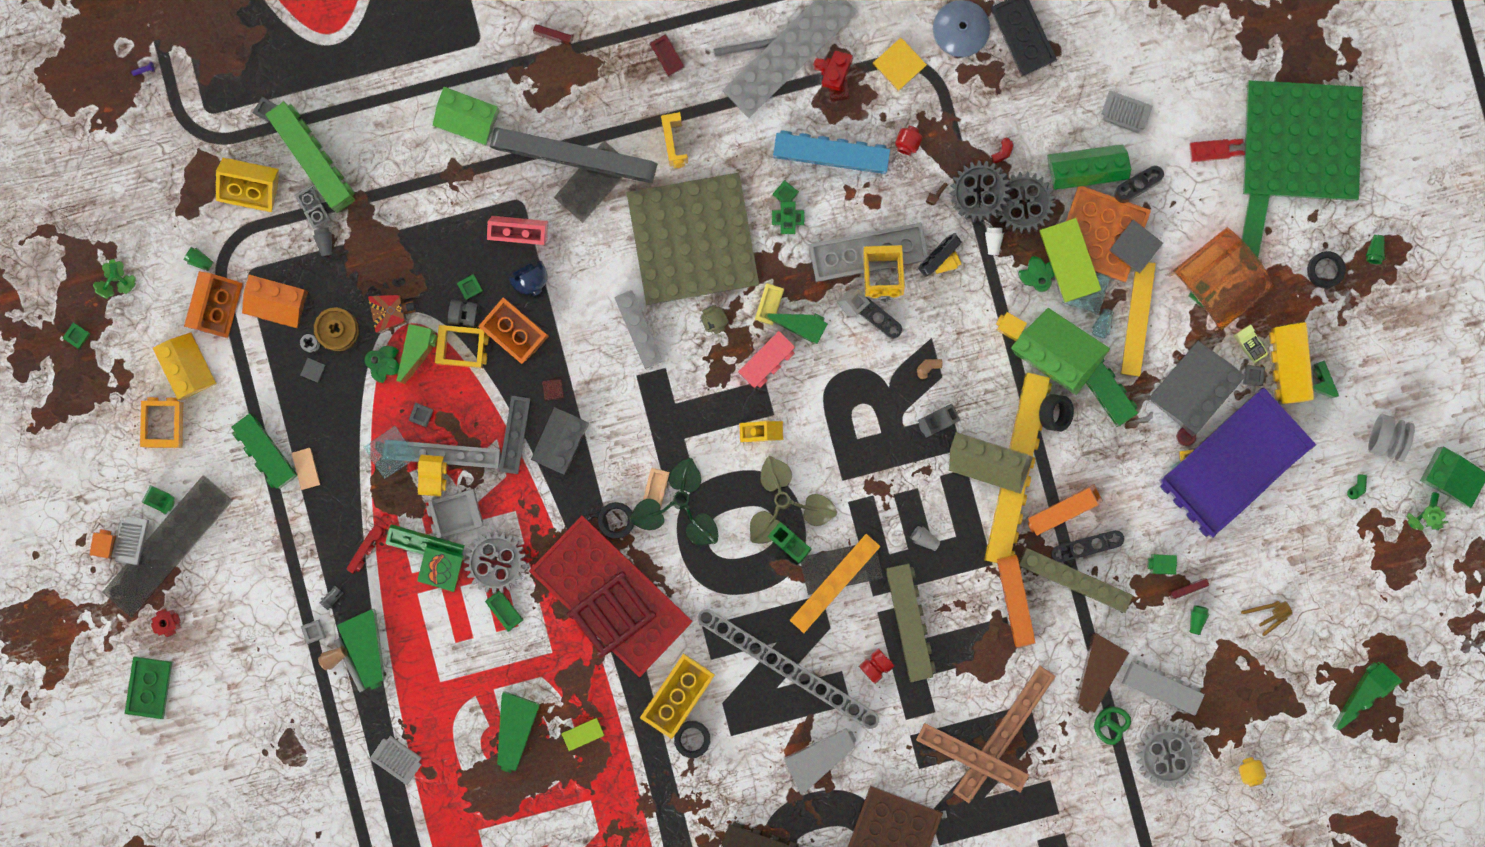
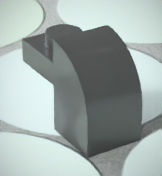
M949 404L917 421L921 432L924 433L925 437H928L960 421V418L953 404Z

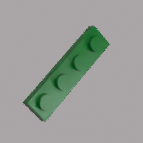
M392 524L389 527L386 539L387 545L424 555L427 545L463 555L465 547L462 544Z

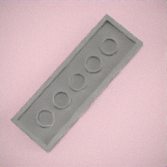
M922 223L809 244L816 282L864 273L863 247L902 245L903 265L923 262L928 257ZM897 261L869 262V272L897 267Z

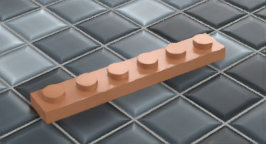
M926 723L923 724L916 741L1019 792L1022 791L1029 774Z

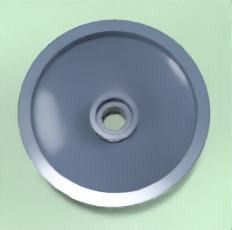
M956 0L943 6L937 13L933 23V35L936 43L944 52L955 57H968L976 54L984 47L990 34V22L984 10L977 4L967 0ZM964 23L966 25V28L961 29L959 27V24Z

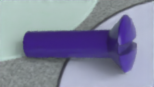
M150 61L149 65L132 70V75L135 76L150 70L155 72L154 64Z

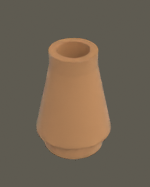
M344 646L321 653V656L318 657V662L324 670H332L343 658L348 656V652Z

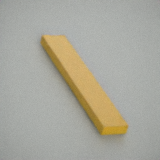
M1148 262L1140 274L1134 271L1120 373L1123 375L1137 377L1141 375L1156 263Z

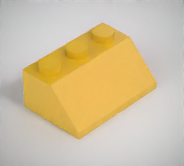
M223 157L216 170V201L272 212L278 188L279 169Z
M191 332L169 339L152 348L177 400L183 401L217 384Z

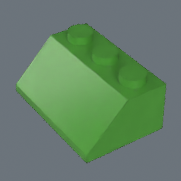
M443 87L436 106L433 126L487 145L500 110L498 106Z

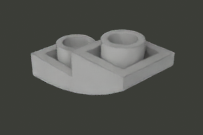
M312 185L295 194L313 229L330 220Z

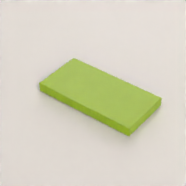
M1077 218L1039 231L1064 303L1101 291Z

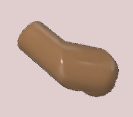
M942 359L924 360L917 368L918 377L925 379L928 377L931 369H942Z

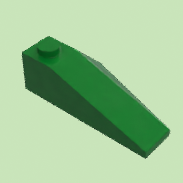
M1371 663L1366 668L1367 671L1361 677L1334 722L1333 728L1341 730L1359 716V710L1369 709L1373 706L1375 698L1385 697L1403 681L1384 663Z

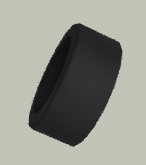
M1331 251L1321 252L1313 256L1307 266V275L1310 281L1320 288H1331L1339 284L1346 273V266L1342 257ZM1322 259H1330L1337 266V275L1330 281L1321 280L1316 275V264Z
M1055 394L1046 396L1039 410V419L1042 426L1046 430L1062 432L1071 425L1074 416V407L1071 399L1067 396ZM1059 404V417L1055 422L1053 417L1054 409Z
M619 502L609 503L603 507L598 517L599 528L603 534L616 539L628 535L634 527V524L630 521V516L633 513L632 510L624 503ZM620 509L627 515L628 523L622 531H611L606 526L605 518L609 511Z
M697 721L683 723L674 736L675 747L682 756L687 758L702 756L710 745L708 728ZM696 728L703 734L704 742L698 750L690 751L683 747L681 736L685 730Z

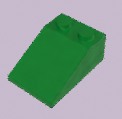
M1437 447L1420 481L1461 504L1472 508L1485 484V471L1446 447Z

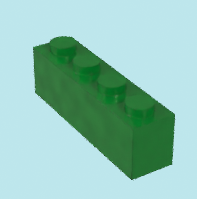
M1103 359L1086 384L1115 426L1119 427L1138 414L1136 411L1138 407L1132 399L1129 400L1125 395L1127 393L1126 389L1121 383L1117 384L1114 379L1116 377L1114 372L1110 368L1107 369L1103 364L1105 360Z
M249 413L231 426L234 430L232 432L233 436L238 442L242 441L245 445L244 451L249 457L253 456L256 460V463H254L256 468L261 473L264 471L268 477L266 481L272 488L281 489L297 477V473L254 414Z

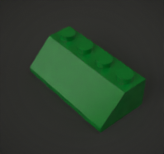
M1123 144L1047 155L1053 190L1130 179L1131 165L1128 152Z

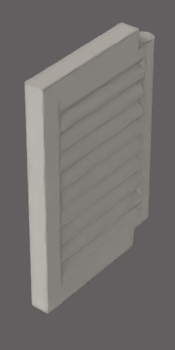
M1110 90L1101 114L1104 115L1103 121L1139 133L1140 129H1145L1153 106Z
M126 516L125 520H120L111 557L115 558V562L139 565L149 520Z
M389 736L387 740L383 738L369 758L406 785L409 784L422 765L419 763L422 757L392 736Z

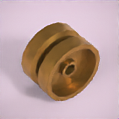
M341 308L326 309L320 313L314 324V335L318 342L325 348L336 352L351 348L357 342L360 334L356 318ZM336 327L340 328L339 332L334 331Z

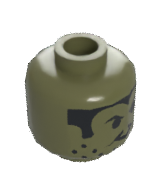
M712 305L702 310L703 314L700 316V319L707 332L718 334L725 330L724 326L728 324V319L722 307Z

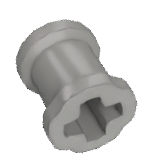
M306 334L300 340L301 348L307 352H316L320 347V343L314 335ZM307 340H312V343H314L313 347H308Z

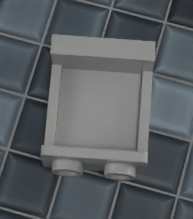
M474 489L428 501L429 505L426 506L428 516L432 517L434 524H431L433 535H437L438 538L484 526Z

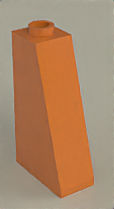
M1095 484L1030 516L1028 518V526L1032 533L1035 532L1036 535H1039L1098 506L1103 500Z

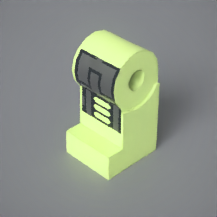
M1250 324L1233 336L1244 353L1255 364L1268 354Z

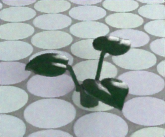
M692 458L680 462L670 474V486L680 491L675 493L673 501L660 510V504L656 500L644 499L636 505L630 516V521L635 526L644 530H656L664 524L665 519L662 513L672 506L679 510L685 508L692 522L686 528L688 539L697 545H709L718 542V529L714 520L704 513L698 514L694 520L689 509L690 507L687 505L689 495L686 492L696 491L700 487L702 480L700 471Z

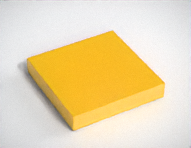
M901 37L873 62V65L898 92L927 66Z

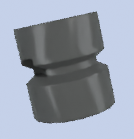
M452 299L448 312V324L460 325L463 323L466 327L475 328L479 304L472 302L464 304L463 301ZM464 311H467L466 317H463Z

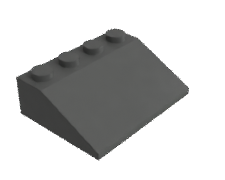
M1197 341L1148 399L1193 436L1201 430L1246 376L1231 363Z

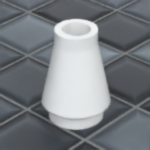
M987 228L985 236L988 255H999L1004 235L1002 228Z

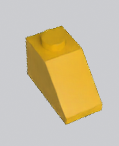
M783 421L739 423L740 442L783 440Z

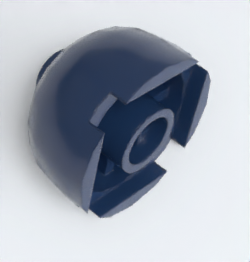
M537 261L538 265L534 267L532 263L515 271L513 273L514 277H508L511 285L518 293L535 296L542 292L541 288L546 285L548 280V274L542 261Z

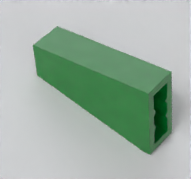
M371 609L338 624L337 627L365 689L370 687L373 690L382 686L381 681L385 680L377 614L375 609Z
M506 691L501 696L497 765L501 766V770L511 773L512 770L516 771L519 766L541 704Z

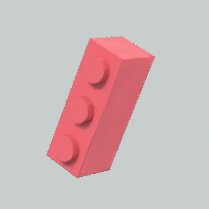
M491 216L488 220L487 240L544 245L548 239V221Z
M778 331L738 373L754 389L757 386L761 388L768 381L766 377L770 373L774 375L781 368L779 364L784 359L788 361L795 354L793 352L795 346Z

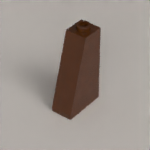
M1094 632L1091 636L1075 701L1080 704L1078 708L1086 713H1089V711L1095 713L1129 655V652Z

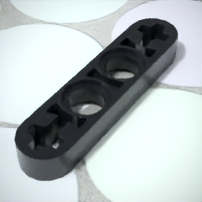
M1114 530L1057 545L1051 550V557L1057 562H1065L1122 546L1125 540L1124 535L1120 531ZM1114 533L1116 536H1120V540L1117 541L1118 544L1109 542L1107 543L1109 547H1106V541L1103 536L1106 535V539L1113 538ZM1095 538L1100 539L1102 542L1101 548L1097 550L1091 544ZM1077 543L1083 545L1084 550L1081 554H1075L1073 551V546ZM1069 545L1072 557H1069V554L1062 555V559L1055 557L1058 548L1061 551L1068 550L1066 546Z

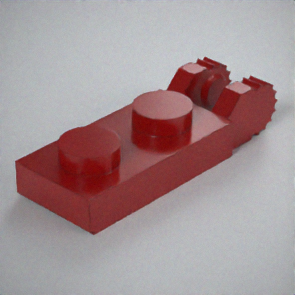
M1223 139L1189 143L1191 162L1223 160L1230 157L1244 156L1245 151L1237 150L1230 152L1229 150L1230 145L1244 144L1243 139Z
M380 526L371 528L372 530L369 531L346 568L347 571L355 574L356 571H361L365 564L363 562L365 556H370L375 548L373 543L380 540L384 533L383 528Z

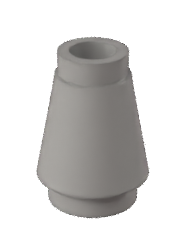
M917 526L911 535L913 543L935 551L940 545V541L925 527Z

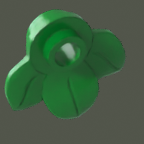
M1036 256L1030 258L1028 269L1018 271V276L1022 283L1027 286H1033L1039 292L1049 290L1052 284L1051 279L1055 276L1051 263L1045 264L1041 258ZM1043 279L1046 282L1044 284H1040L1039 280Z
M383 346L378 351L373 350L365 355V365L370 369L371 376L375 381L384 383L386 375L398 374L400 365L394 359L399 351L397 348ZM373 356L378 359L376 364L371 362Z

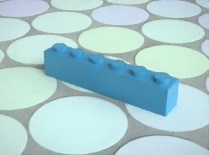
M781 131L776 133L773 158L886 174L890 149H886V146L881 144H875V147L867 146L868 143L857 141L856 144L848 143L849 140L846 139L831 141L829 137L818 136L817 139L811 138L810 134L800 133L799 136L792 135L790 131Z

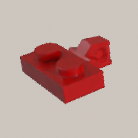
M835 50L831 59L815 58L813 63L814 70L821 71V74L824 75L821 82L823 87L837 91L841 90L852 64L853 55Z

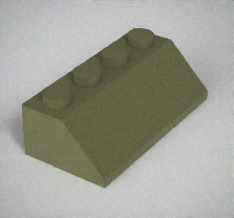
M956 432L950 449L949 471L1021 494L1033 457Z

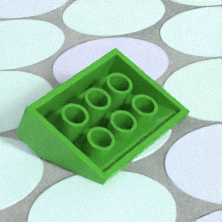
M1047 308L1020 335L1011 348L1015 355L1075 395L1079 393L1110 351L1109 347L1050 308Z

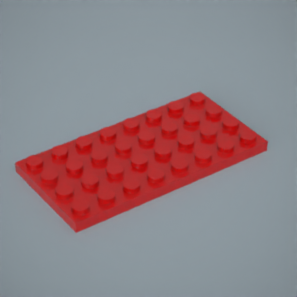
M581 516L539 559L529 572L565 607L571 610L617 574L624 571L627 576L625 577L650 612L653 611L657 615L650 623L612 651L640 678L693 621L585 517ZM620 583L610 589L635 624L644 618V615ZM604 595L594 601L619 635L629 629ZM589 606L579 613L594 634L605 645L613 641V638Z

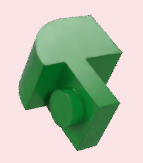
M781 522L768 535L774 543L799 564L812 550Z

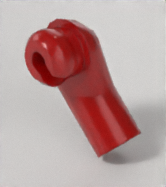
M1003 138L1000 152L991 155L993 163L996 164L1011 156L1014 143L1010 138Z

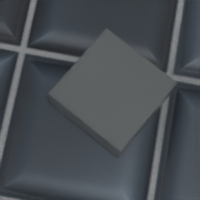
M261 97L253 114L271 123L265 114L278 105Z
M307 358L300 376L319 383L326 365Z
M1245 365L1244 375L1246 377L1243 379V384L1263 386L1265 367Z
M415 403L409 421L427 427L434 410Z

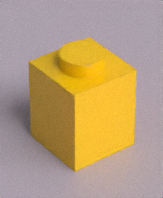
M1006 312L1004 316L1002 314L999 316L996 325H998L996 331L1017 341L1027 323Z

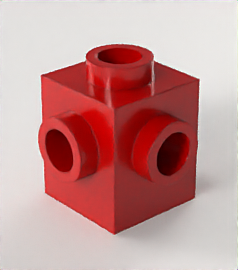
M166 608L155 613V617L151 618L153 622L151 623L152 630L158 636L165 635L167 638L176 634L175 630L181 628L180 617L174 610L167 611ZM162 620H165L167 622V625L165 627L162 623Z

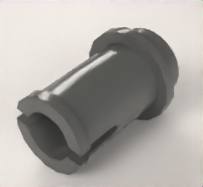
M334 586L324 598L321 597L319 603L326 610L332 609V605L344 593Z

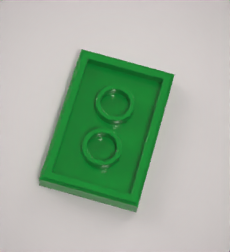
M133 656L124 714L164 719L172 669L171 661Z

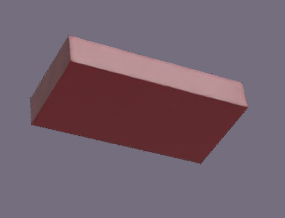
M538 24L533 29L535 35L571 46L573 39L570 34Z
M666 34L649 43L668 77L685 68Z
M1203 578L1168 593L1171 599H1177L1208 587L1209 582L1207 578Z

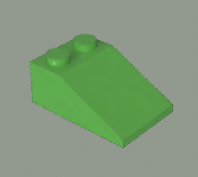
M409 324L396 381L405 384L430 354L432 348L436 347L438 336L434 330Z

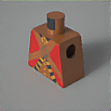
M400 295L368 297L375 332L378 334L407 323L405 314L416 312L414 301L403 303Z

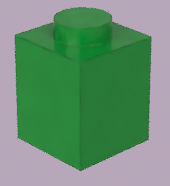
M1151 554V558H1148L1147 569H1150V573L1176 575L1177 556Z

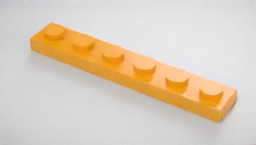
M865 534L793 615L790 621L805 633L881 546Z

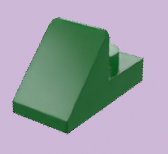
M1325 360L1313 364L1315 367L1313 369L1316 379H1320V383L1312 385L1313 391L1329 398L1338 397V391Z

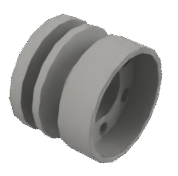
M1380 414L1370 435L1369 452L1383 456L1388 449V458L1393 459L1395 457L1396 461L1402 462L1412 446L1415 432L1414 424L1410 422L1405 423V421L1400 420L1395 426L1394 417Z

